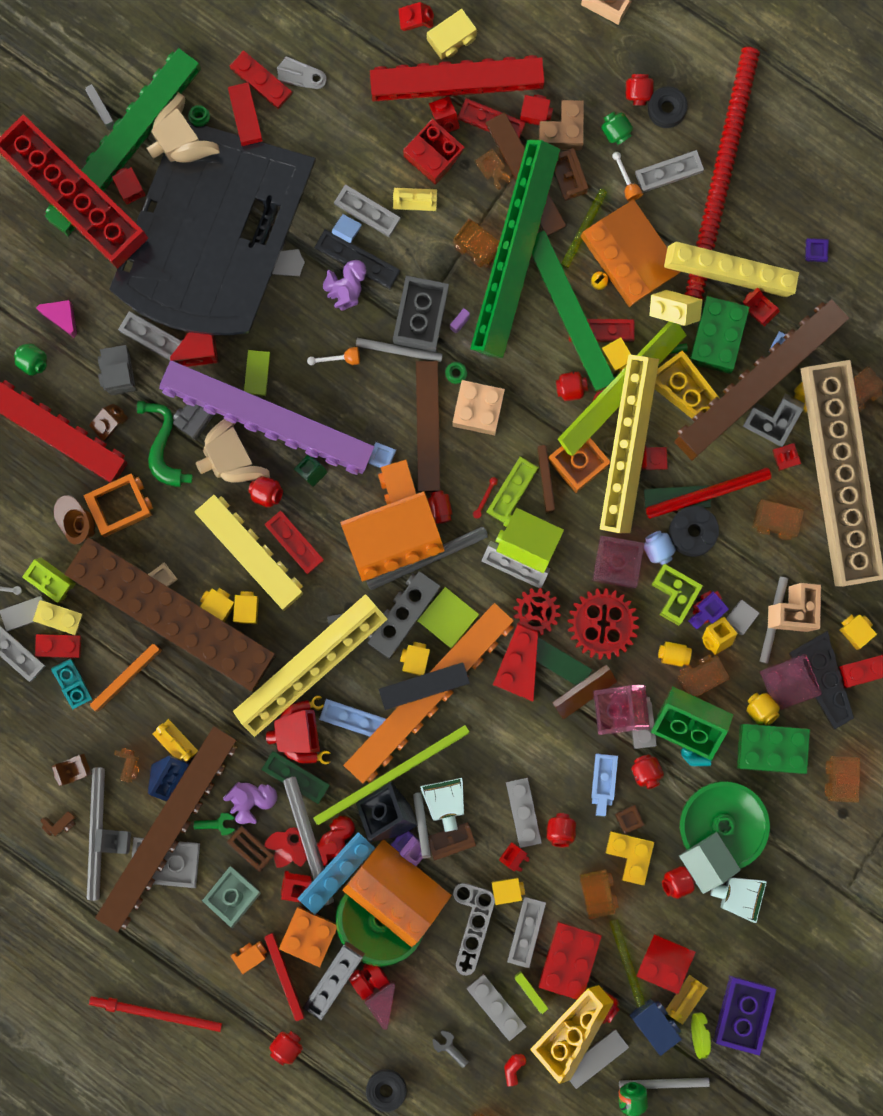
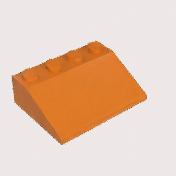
M634 199L586 229L580 236L628 307H631L681 273V271L664 267L668 248Z
M424 491L340 522L362 582L445 551Z
M383 839L342 891L409 946L413 947L422 938L452 895L417 866L403 858L399 854L400 852Z

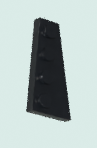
M826 631L791 651L789 655L833 730L854 719L842 683L841 673L836 663L835 653L830 643L829 633Z

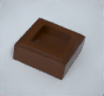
M636 805L615 814L624 834L644 826Z

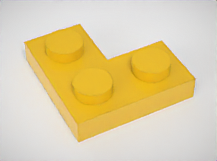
M610 831L606 853L627 858L622 880L645 885L654 842Z

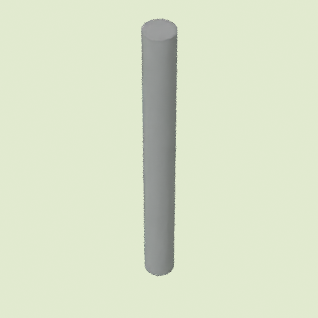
M361 338L356 340L357 347L441 362L443 354Z
M780 576L773 605L783 603L788 578ZM767 628L759 662L768 664L776 629Z
M709 1078L619 1081V1090L624 1084L629 1082L640 1083L646 1089L709 1087Z

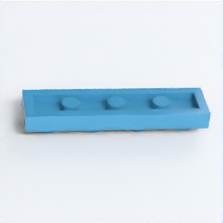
M357 833L297 899L315 915L374 851L375 847L360 833Z

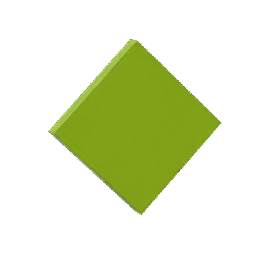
M445 587L417 621L452 649L479 614Z

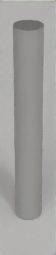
M415 793L413 798L422 858H430L422 793Z

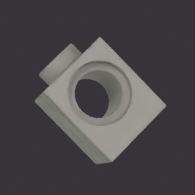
M740 600L726 620L737 634L743 635L759 612L743 600Z

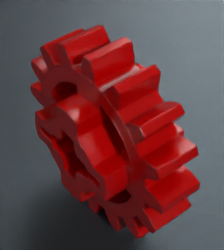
M531 588L529 595L522 592L523 599H516L519 606H514L513 610L518 611V614L514 615L513 619H519V624L539 631L542 636L544 635V629L551 632L550 625L556 626L558 624L554 618H558L561 615L556 613L560 605H554L557 598L553 597L550 599V591L542 594V588H539L538 592L534 593L533 588ZM538 597L545 601L539 603L535 602L532 598ZM525 603L528 607V612L525 616H522V607ZM532 606L536 609H542L540 613L541 618L537 615H531L533 612ZM551 607V617L548 621L545 616L546 610ZM535 621L539 622L541 626H531L528 623Z

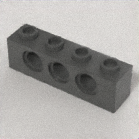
M420 571L416 575L412 573L405 583L408 587L404 593L399 591L394 598V607L391 611L387 609L384 612L388 620L367 637L370 639L368 644L388 659H391L441 588L440 585ZM414 590L422 594L418 602H412L409 599V594ZM401 608H405L409 612V616L405 620H400L396 616L397 611ZM388 626L396 629V634L392 638H387L383 634L384 629Z

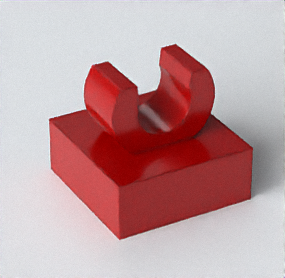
M794 443L772 450L779 471L801 464Z
M511 842L499 861L514 872L515 870L522 872L523 869L519 865L523 860L529 862V858L526 856L527 853Z

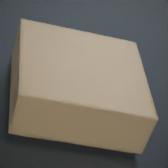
M165 562L148 574L167 587L178 580Z

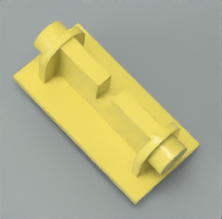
M394 188V210L436 211L437 189Z

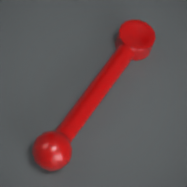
M492 477L490 479V485L478 509L473 512L475 519L481 517V511L493 487L498 483L497 478Z

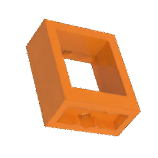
M132 473L83 495L103 537H107L152 516L150 511L153 509L151 501L148 497L144 498L141 492L144 486L140 478H135ZM130 483L142 511L108 525L97 498Z

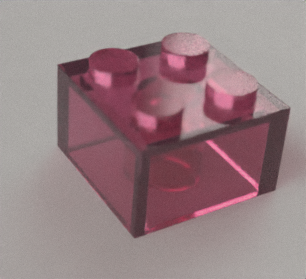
M600 536L592 581L635 589L638 584L644 543Z
M629 685L593 691L598 735L650 729L645 685Z

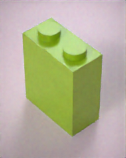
M516 508L513 515L508 514L503 526L507 527L506 530H500L496 542L499 545L496 552L544 574L564 529Z

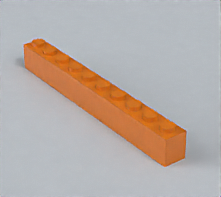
M494 603L431 672L462 662L466 672L471 667L476 669L484 661L481 658L486 651L491 653L499 644L496 640L501 635L506 637L514 628L511 626L514 620ZM449 690L398 706L343 766L361 783L364 784L366 781L371 783L378 775L376 770L381 764L385 767L394 758L391 755L397 748L400 751L408 743L406 737L411 732L416 734L423 726L421 721L426 716L431 718L439 709L436 705L441 700L446 702L454 692Z

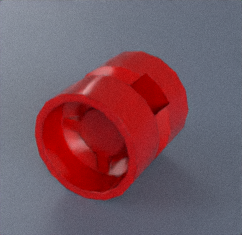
M364 964L363 970L357 969L349 977L350 983L362 1000L373 995L375 988L380 990L389 983L387 976L380 966Z

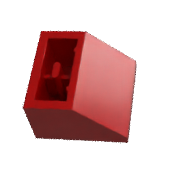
M432 118L404 148L403 155L405 159L436 185L451 169L465 147Z

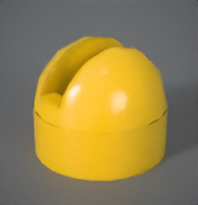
M598 271L592 275L591 285L593 288L602 290L607 286L608 276L604 272ZM601 275L604 276V278L597 285L595 281Z

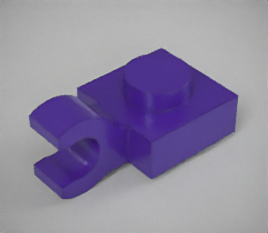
M712 592L697 605L700 612L693 615L688 621L693 627L698 629L707 620L713 624L729 608L716 593Z

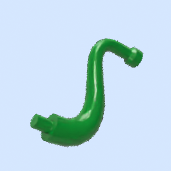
M138 401L137 414L158 412L164 416L163 425L149 452L148 463L152 475L158 481L170 486L181 487L182 483H192V474H182V469L171 468L164 462V448L173 426L171 410L162 404Z

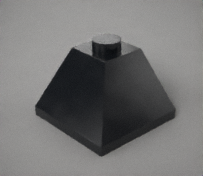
M388 782L356 802L369 842L398 837L418 826L411 805L392 782Z

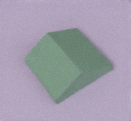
M717 832L679 855L703 894L723 884L741 871Z
M230 866L202 901L233 928L261 892Z

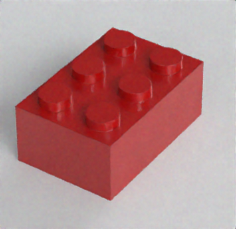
M557 921L538 987L577 1000L586 990L602 936Z

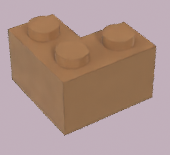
M562 100L560 122L540 121L539 140L560 148V150H570L572 148L582 150L584 101Z

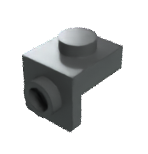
M96 829L94 852L129 854L131 832Z

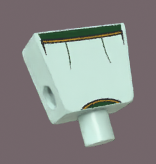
M462 778L421 786V791L433 821L442 820L445 832L458 830L455 817L464 815Z
M731 877L727 880L726 886L719 885L712 889L711 896L722 899L721 908L756 923L766 881Z

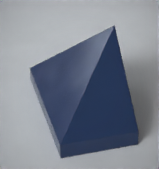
M169 755L151 764L148 794L168 801L189 765L188 762Z

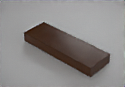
M542 445L537 447L545 513H553L555 504L547 446Z
M605 665L552 703L562 719H565L615 684L617 680L610 668Z

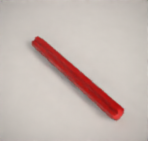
M764 468L649 506L645 509L647 517L651 519L772 478L769 468Z

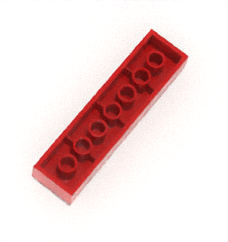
M24 114L0 136V155L117 269L148 239L145 232Z

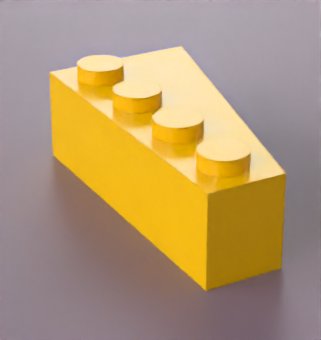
M683 350L657 370L654 389L691 419L701 410L705 413L710 409L708 404L715 397H718Z
M599 985L588 988L530 1049L559 1084L572 1079L614 1003Z

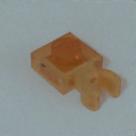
M493 149L475 160L476 166L487 180L491 177L494 178V186L498 190L501 189V185L498 182L499 179H505L508 184L510 183L509 175L501 172L505 165Z

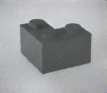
M126 345L101 349L98 363L102 373L98 374L100 386L103 387L104 391L106 390L111 396L136 391L129 348Z
M786 393L775 412L756 403L749 412L743 427L782 447L803 411L805 403Z

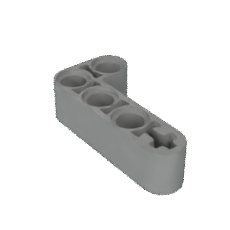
M460 883L454 888V898L460 904L472 908L456 959V969L460 974L467 976L471 975L476 969L495 899L493 893L487 889L467 883ZM459 888H468L470 895L467 899L463 900L457 896ZM481 894L490 895L491 902L489 905H480L478 898ZM476 915L483 916L485 919L484 925L482 927H475L472 924L473 917ZM469 937L477 938L479 943L476 948L470 949L466 946V940ZM463 950L470 954H476L475 957L470 955L469 964L472 967H467L466 970H462V965L459 964L460 961L464 962L466 959V954H462Z

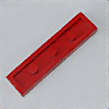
M274 932L265 936V941L294 1019L299 1021L305 1018V1014L281 950H279Z

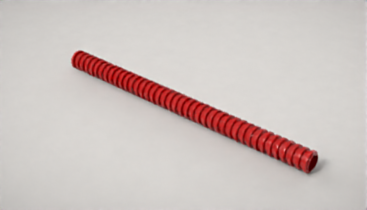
M753 47L741 49L742 54L738 62L740 67H737L736 70L738 73L735 75L736 80L733 83L735 86H733V93L730 96L732 99L729 101V112L726 113L728 118L725 119L726 124L723 126L725 131H722L723 137L720 139L722 144H719L720 150L717 152V163H715V170H713L714 176L711 177L713 182L710 183L711 189L708 190L710 195L707 196L708 202L705 203L707 208L704 209L705 215L702 216L704 221L701 222L702 228L699 229L701 234H698L697 237L699 240L696 242V245L708 250L715 249L714 243L717 241L715 236H718L719 232L717 230L720 228L718 223H721L722 219L720 217L723 215L721 210H724L725 207L723 204L726 202V191L729 190L727 185L730 184L729 178L732 177L730 172L733 171L732 165L735 164L733 159L736 158L735 153L738 151L736 146H739L738 140L741 138L739 133H742L743 130L741 127L744 125V114L747 112V101L750 99L748 95L751 94L750 89L753 87L751 82L754 81L753 76L756 74L755 69H757L756 63L759 61L760 51ZM689 274L688 277L690 279L687 280L688 286L685 289L687 292L684 295L703 300L702 294L705 293L703 288L706 287L705 281L708 278Z

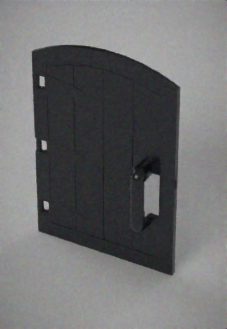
M187 121L199 141H209L218 144L220 153L186 163L170 162L164 153L147 194L143 209L136 221V224L145 232L148 239L127 259L133 262L130 273L123 271L127 260L117 269L109 290L138 313L175 329L208 335L250 333L277 260L285 244L287 234L316 158L263 142L241 146L239 135L207 126H194L190 121ZM255 199L263 201L264 211L250 242L249 240L242 239L241 235ZM151 201L157 203L154 213L147 212ZM278 206H280V210H279V212H278L277 218H276L275 223H274V225H273V228H272V231H271L270 236H269V238H268V241H267L266 245H264L265 242H266L267 236H268V234H269V231H270V229H271V226H272V224H273L274 218H275V216H276V213H277V210H278Z

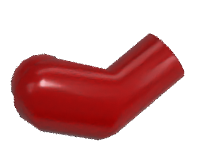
M523 1054L512 1055L505 1064L504 1070L507 1086L518 1085L516 1072L521 1066L526 1064V1057Z

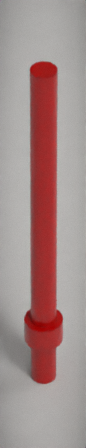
M91 996L89 1000V1005L106 1008V1011L114 1013L115 1011H121L220 1032L222 1023L122 1003L118 1002V999L110 997L103 999Z

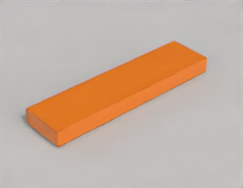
M152 644L90 704V707L94 711L99 712L162 650L156 644Z

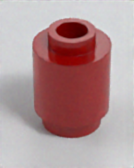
M443 491L431 493V497L427 501L435 524L452 521L451 515L453 513L449 494H444Z

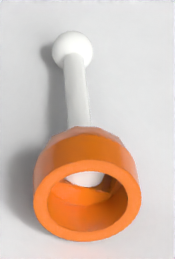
M614 152L612 157L617 161L627 183L624 190L627 201L639 199L643 196L641 188L637 184H631L621 162V154Z
M349 348L344 355L309 357L307 362L309 365H314L317 362L344 359L348 364L357 365L360 364L359 348Z

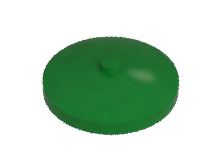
M730 781L709 783L695 791L685 803L680 817L681 838L688 850L717 832L741 869L752 863L766 846L770 832L768 812L761 799L744 785Z
M346 893L339 903L336 914V927L339 938L343 945L347 941L365 953L361 959L363 963L373 966L397 964L409 957L422 940L421 938L413 947L409 946Z

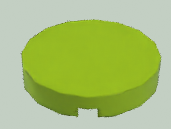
M702 1012L694 1013L691 1019L692 1040L695 1053L699 1059L708 1058L711 1052L710 1032L704 1026L708 1021Z

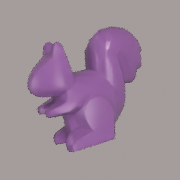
M360 260L347 262L343 269L344 278L338 280L334 272L327 271L323 289L329 292L328 298H338L334 307L340 308L341 311L358 304V297L361 292L360 281L365 279L366 266Z
M238 782L223 797V800L226 802L231 800L234 807L230 813L233 814L238 811L235 817L237 823L256 824V818L250 812L251 808L254 805L265 810L272 808L277 801V792L268 784H261L257 788L250 783Z

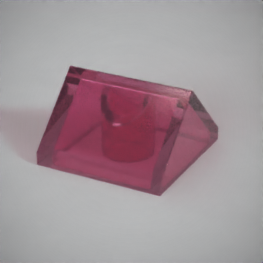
M391 980L380 990L378 989L364 1002L382 1029L385 1030L388 1029L396 984L395 980Z

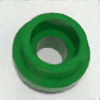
M196 105L191 108L188 118L192 125L200 127L209 122L210 113L204 106Z
M453 362L446 368V378L453 384H459L462 380L466 379L467 369L462 363ZM459 370L461 374L458 377H454L452 372Z

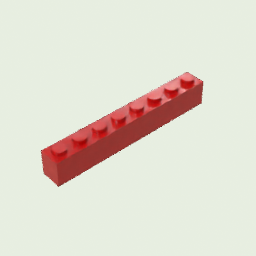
M535 55L526 56L524 59L506 57L499 61H494L491 58L483 59L482 62L463 60L458 64H451V62H440L439 65L421 63L417 67L398 65L396 68L389 69L385 66H378L374 70H370L372 101L538 90L544 88L542 57L537 58Z
M6 380L2 383L0 382L1 415L109 483L119 478L128 464L123 459L125 455L116 449H113L112 452L105 448L107 444L96 437L94 440L87 437L88 432L77 426L74 429L68 425L70 421L59 414L55 417L50 413L52 409L42 403L39 406L32 402L34 398L23 391L21 394L15 392V386Z

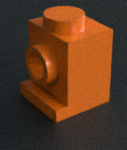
M259 941L253 946L251 943H248L239 949L240 955L237 952L231 955L241 973L244 974L267 958L265 956L267 950Z

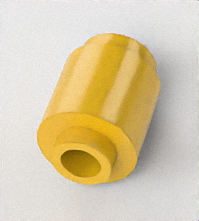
M665 641V644L659 647L658 658H661V663L680 667H683V665L688 666L692 649L687 648V645Z

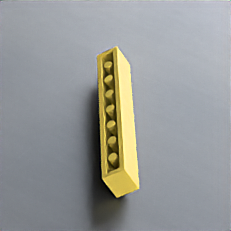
M628 354L600 524L601 530L631 533L659 359Z
M365 594L233 711L241 724L255 737L388 619Z

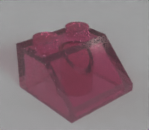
M806 653L766 667L760 671L768 693L779 705L780 710L822 695Z

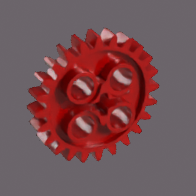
M605 588L603 594H600L599 589H596L594 596L588 591V599L580 596L579 599L582 604L574 603L573 606L577 610L569 612V614L574 616V619L567 620L568 623L573 624V627L569 628L568 632H574L575 634L570 640L577 639L578 643L575 647L578 648L582 645L584 647L582 654L590 651V658L595 653L598 654L599 660L602 659L603 654H606L608 660L611 659V653L619 657L618 650L621 649L623 652H626L625 644L633 645L629 638L637 637L632 632L639 628L638 625L633 624L634 621L639 619V617L632 616L636 608L629 609L628 606L631 601L624 603V595L617 598L616 590L611 595H608L607 588ZM606 605L605 623H609V626H606L604 629V643L601 644L599 642L601 626L597 625V622L602 620V606ZM593 606L598 609V617L590 618L588 616L587 609ZM615 608L620 611L621 617L619 620H612L610 618L609 611ZM592 628L596 630L597 638L595 640L586 638L585 631ZM610 630H614L619 634L617 642L608 640L607 634Z

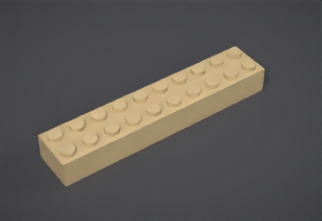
M846 360L801 368L835 586H848L883 580V564L851 361Z

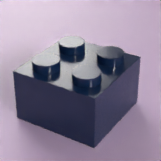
M649 999L629 1015L661 1056L682 1040L679 1036L682 1031L672 1019L669 1021L666 1019L665 1016L668 1013L659 1001L654 1003L652 999Z

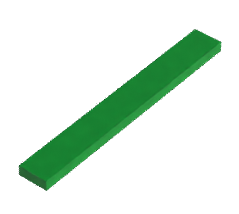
M541 231L537 233L531 254L597 393L604 390L615 378L546 232Z

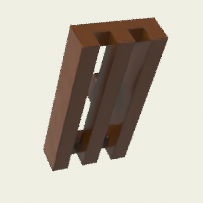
M241 826L227 841L231 847L259 872L275 856L244 826ZM242 832L267 855L266 859L240 836ZM234 840H239L262 863L258 865Z

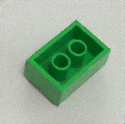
M707 296L702 307L701 319L698 323L690 361L696 366L731 374L734 370L749 307Z
M672 686L656 716L651 733L712 761L729 730L734 714Z
M740 724L737 769L807 774L810 729Z

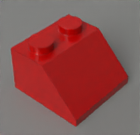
M189 332L172 353L170 360L185 367L218 363L215 336Z
M654 934L636 977L679 994L696 952Z

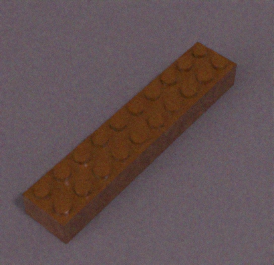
M89 537L64 574L251 692H254L277 656Z

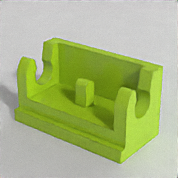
M43 558L34 559L22 577L57 603L67 597L66 593L76 584L75 581L64 575V573Z

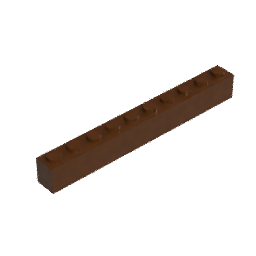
M832 299L827 304L824 302L820 303L813 310L816 314L811 318L807 315L799 322L801 327L797 331L791 329L783 337L785 341L782 344L777 342L768 350L771 353L768 357L765 358L762 355L753 364L755 368L751 372L747 369L738 377L739 383L736 385L731 383L723 391L725 395L721 399L715 397L708 404L710 409L705 413L701 410L692 418L694 423L691 426L685 424L677 432L679 437L674 442L691 461L849 319Z
M213 726L96 915V920L116 932H119L121 928L124 930L127 928L132 920L128 916L133 909L137 911L144 900L141 898L144 890L149 892L156 881L153 879L156 871L161 872L167 863V860L164 859L169 851L171 853L174 852L179 843L176 840L180 832L185 834L191 824L188 819L192 813L196 815L203 804L200 802L204 794L209 795L215 785L212 783L215 775L220 777L226 767L223 762L227 756L232 757L238 748L235 745L236 739Z

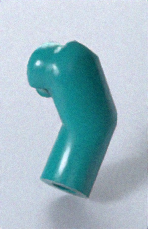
M685 748L681 749L682 757L690 766H711V760Z

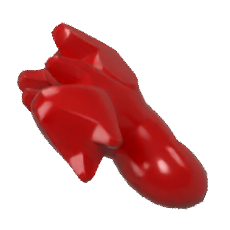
M342 815L333 819V822L330 824L331 830L326 832L321 837L319 843H317L323 866L328 864V860L334 859L346 846L345 840L353 836L355 825L349 817Z

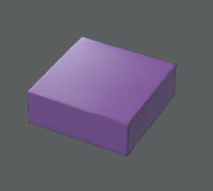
M463 308L450 324V329L454 333H458L470 319V313Z
M412 836L399 854L415 866L423 858L420 841Z

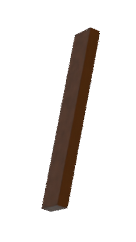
M504 112L485 124L515 180H517L525 149ZM549 193L540 224L547 237L566 227Z
M416 361L418 492L440 491L438 361Z

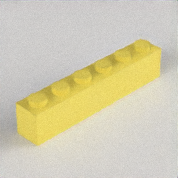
M674 242L668 246L664 264L665 268L753 290L759 288L762 292L782 297L795 294L799 272L680 242Z
M213 495L195 511L196 515L280 608L285 611L303 595V592L300 590L303 586L295 577L290 579L286 575L288 569L281 561L276 563L271 558L273 553L266 545L261 547L256 540L259 537L251 528L247 531L242 526L244 523L243 519L236 512L233 515L229 512L227 508L230 505L222 496L217 498Z

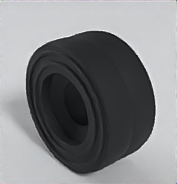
M662 87L656 90L648 103V115L651 121L661 128H672L680 124L687 112L686 97L680 90L674 87ZM669 102L673 105L674 110L666 113L662 110L661 105Z
M390 1069L374 1073L366 1087L368 1102L373 1108L381 1112H391L398 1109L403 1104L407 1092L403 1077ZM384 1084L390 1085L393 1089V1093L389 1097H384L380 1093V1087Z

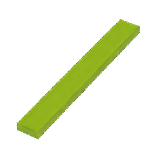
M669 321L638 353V356L659 359L660 364L686 337V334L680 324ZM626 367L558 438V441L568 455L573 456L619 408Z
M464 725L315 816L313 818L317 825H320L383 785L469 734L468 728Z

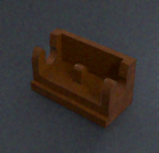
M572 148L559 153L554 173L564 201L587 194L588 186L575 149Z
M468 822L458 825V830L449 832L444 830L428 836L429 847L434 861L476 846Z

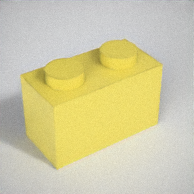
M460 9L428 31L427 41L442 60L445 57L450 58L458 52L457 49L461 46L470 45L476 39L477 29L463 9Z
M669 290L651 295L650 316L684 326L700 321L702 299Z
M40 600L33 621L76 636L83 614Z

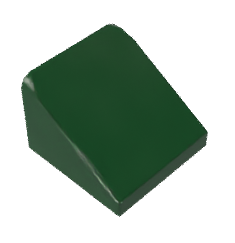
M309 455L294 468L312 487L327 474V470L323 465Z

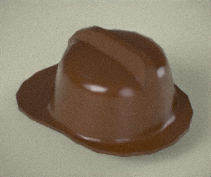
M69 495L62 496L56 501L54 518L70 543L81 544L86 538L95 535V520L92 514L84 510L74 497Z

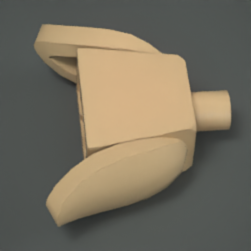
M179 92L155 119L151 132L156 142L146 148L151 157L154 159L165 153L170 162L186 163L220 153L218 144L209 141H199L181 114L185 104V96Z
M223 419L209 431L204 440L205 447L203 452L206 458L196 462L201 474L212 469L217 478L222 477L225 481L234 483L255 480L260 476L270 478L269 470L252 466V462L233 428L235 423Z

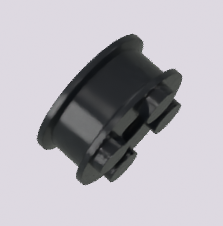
M691 506L682 509L675 515L669 527V536L679 553L685 556L697 557L707 553L714 546L719 536V526L716 518L710 511L702 507ZM691 526L697 527L699 536H690L688 528Z

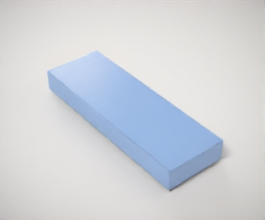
M326 699L319 720L370 737L386 718Z

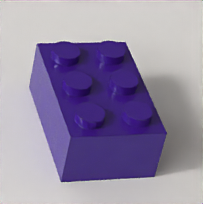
M729 975L713 1041L718 1045L760 1056L777 989Z

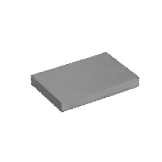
M134 837L132 857L144 838ZM179 841L174 852L171 853L169 851L164 859L167 860V863L162 871H156L153 879L156 880L154 884L196 888L201 843Z

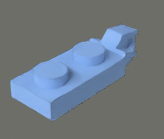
M595 754L591 798L592 804H597L596 816H606L607 805L612 806L615 794L618 756Z

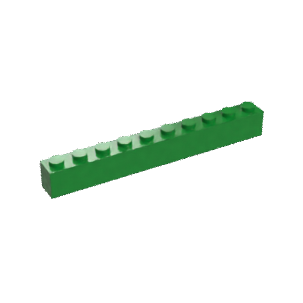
M180 48L168 55L167 63L162 69L159 68L154 73L152 82L141 89L140 97L136 102L129 104L125 116L122 119L119 118L114 123L113 131L109 136L105 135L100 141V147L97 151L92 152L87 157L86 165L81 171L103 192L112 183V176L116 175L115 173L127 164L150 135L155 119L162 109L174 99L178 92L182 94L201 71L200 64ZM50 204L46 209V219L69 237L75 227Z
M527 140L470 348L489 357L503 358L506 351L509 334L512 329L535 239L541 224L543 210L558 161L560 148L543 140Z

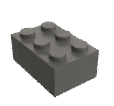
M406 276L393 336V344L436 352L449 292V284Z

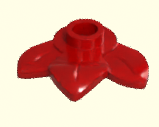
M296 827L290 828L286 832H275L265 842L264 846L266 848L276 850L274 860L277 868L287 866L292 861L301 867L307 859L298 828ZM293 834L299 837L296 843H293L290 839Z

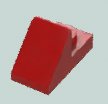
M645 446L641 470H667V447L647 448Z

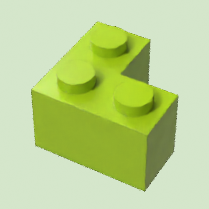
M663 564L651 584L670 596L660 616L679 626L703 585Z

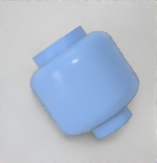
M656 531L645 538L646 542L643 544V547L652 563L660 562L663 565L672 560L671 556L675 553L676 549L667 533Z

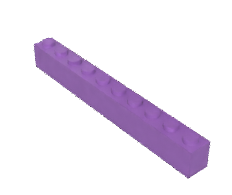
M171 360L160 383L159 389L163 390L162 393L174 398L178 396L183 398V402L188 405L195 406L197 404L204 407L203 410L209 414L215 415L218 413L223 415L224 419L228 422L242 423L250 431L256 432L258 430L265 433L264 436L276 441L280 439L285 441V445L290 448L297 449L299 447L304 449L307 455L315 458L318 456L323 457L328 464L333 466L342 465L346 467V471L358 475V473L363 474L374 449V446Z

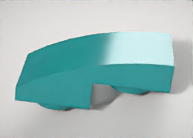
M71 658L51 668L72 710L92 700Z

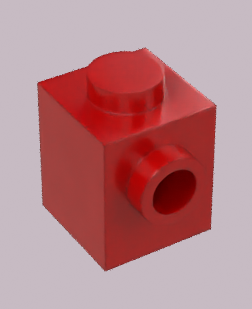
M525 95L520 120L538 126L540 121H551L553 108L549 107L550 100L542 95H534V97Z

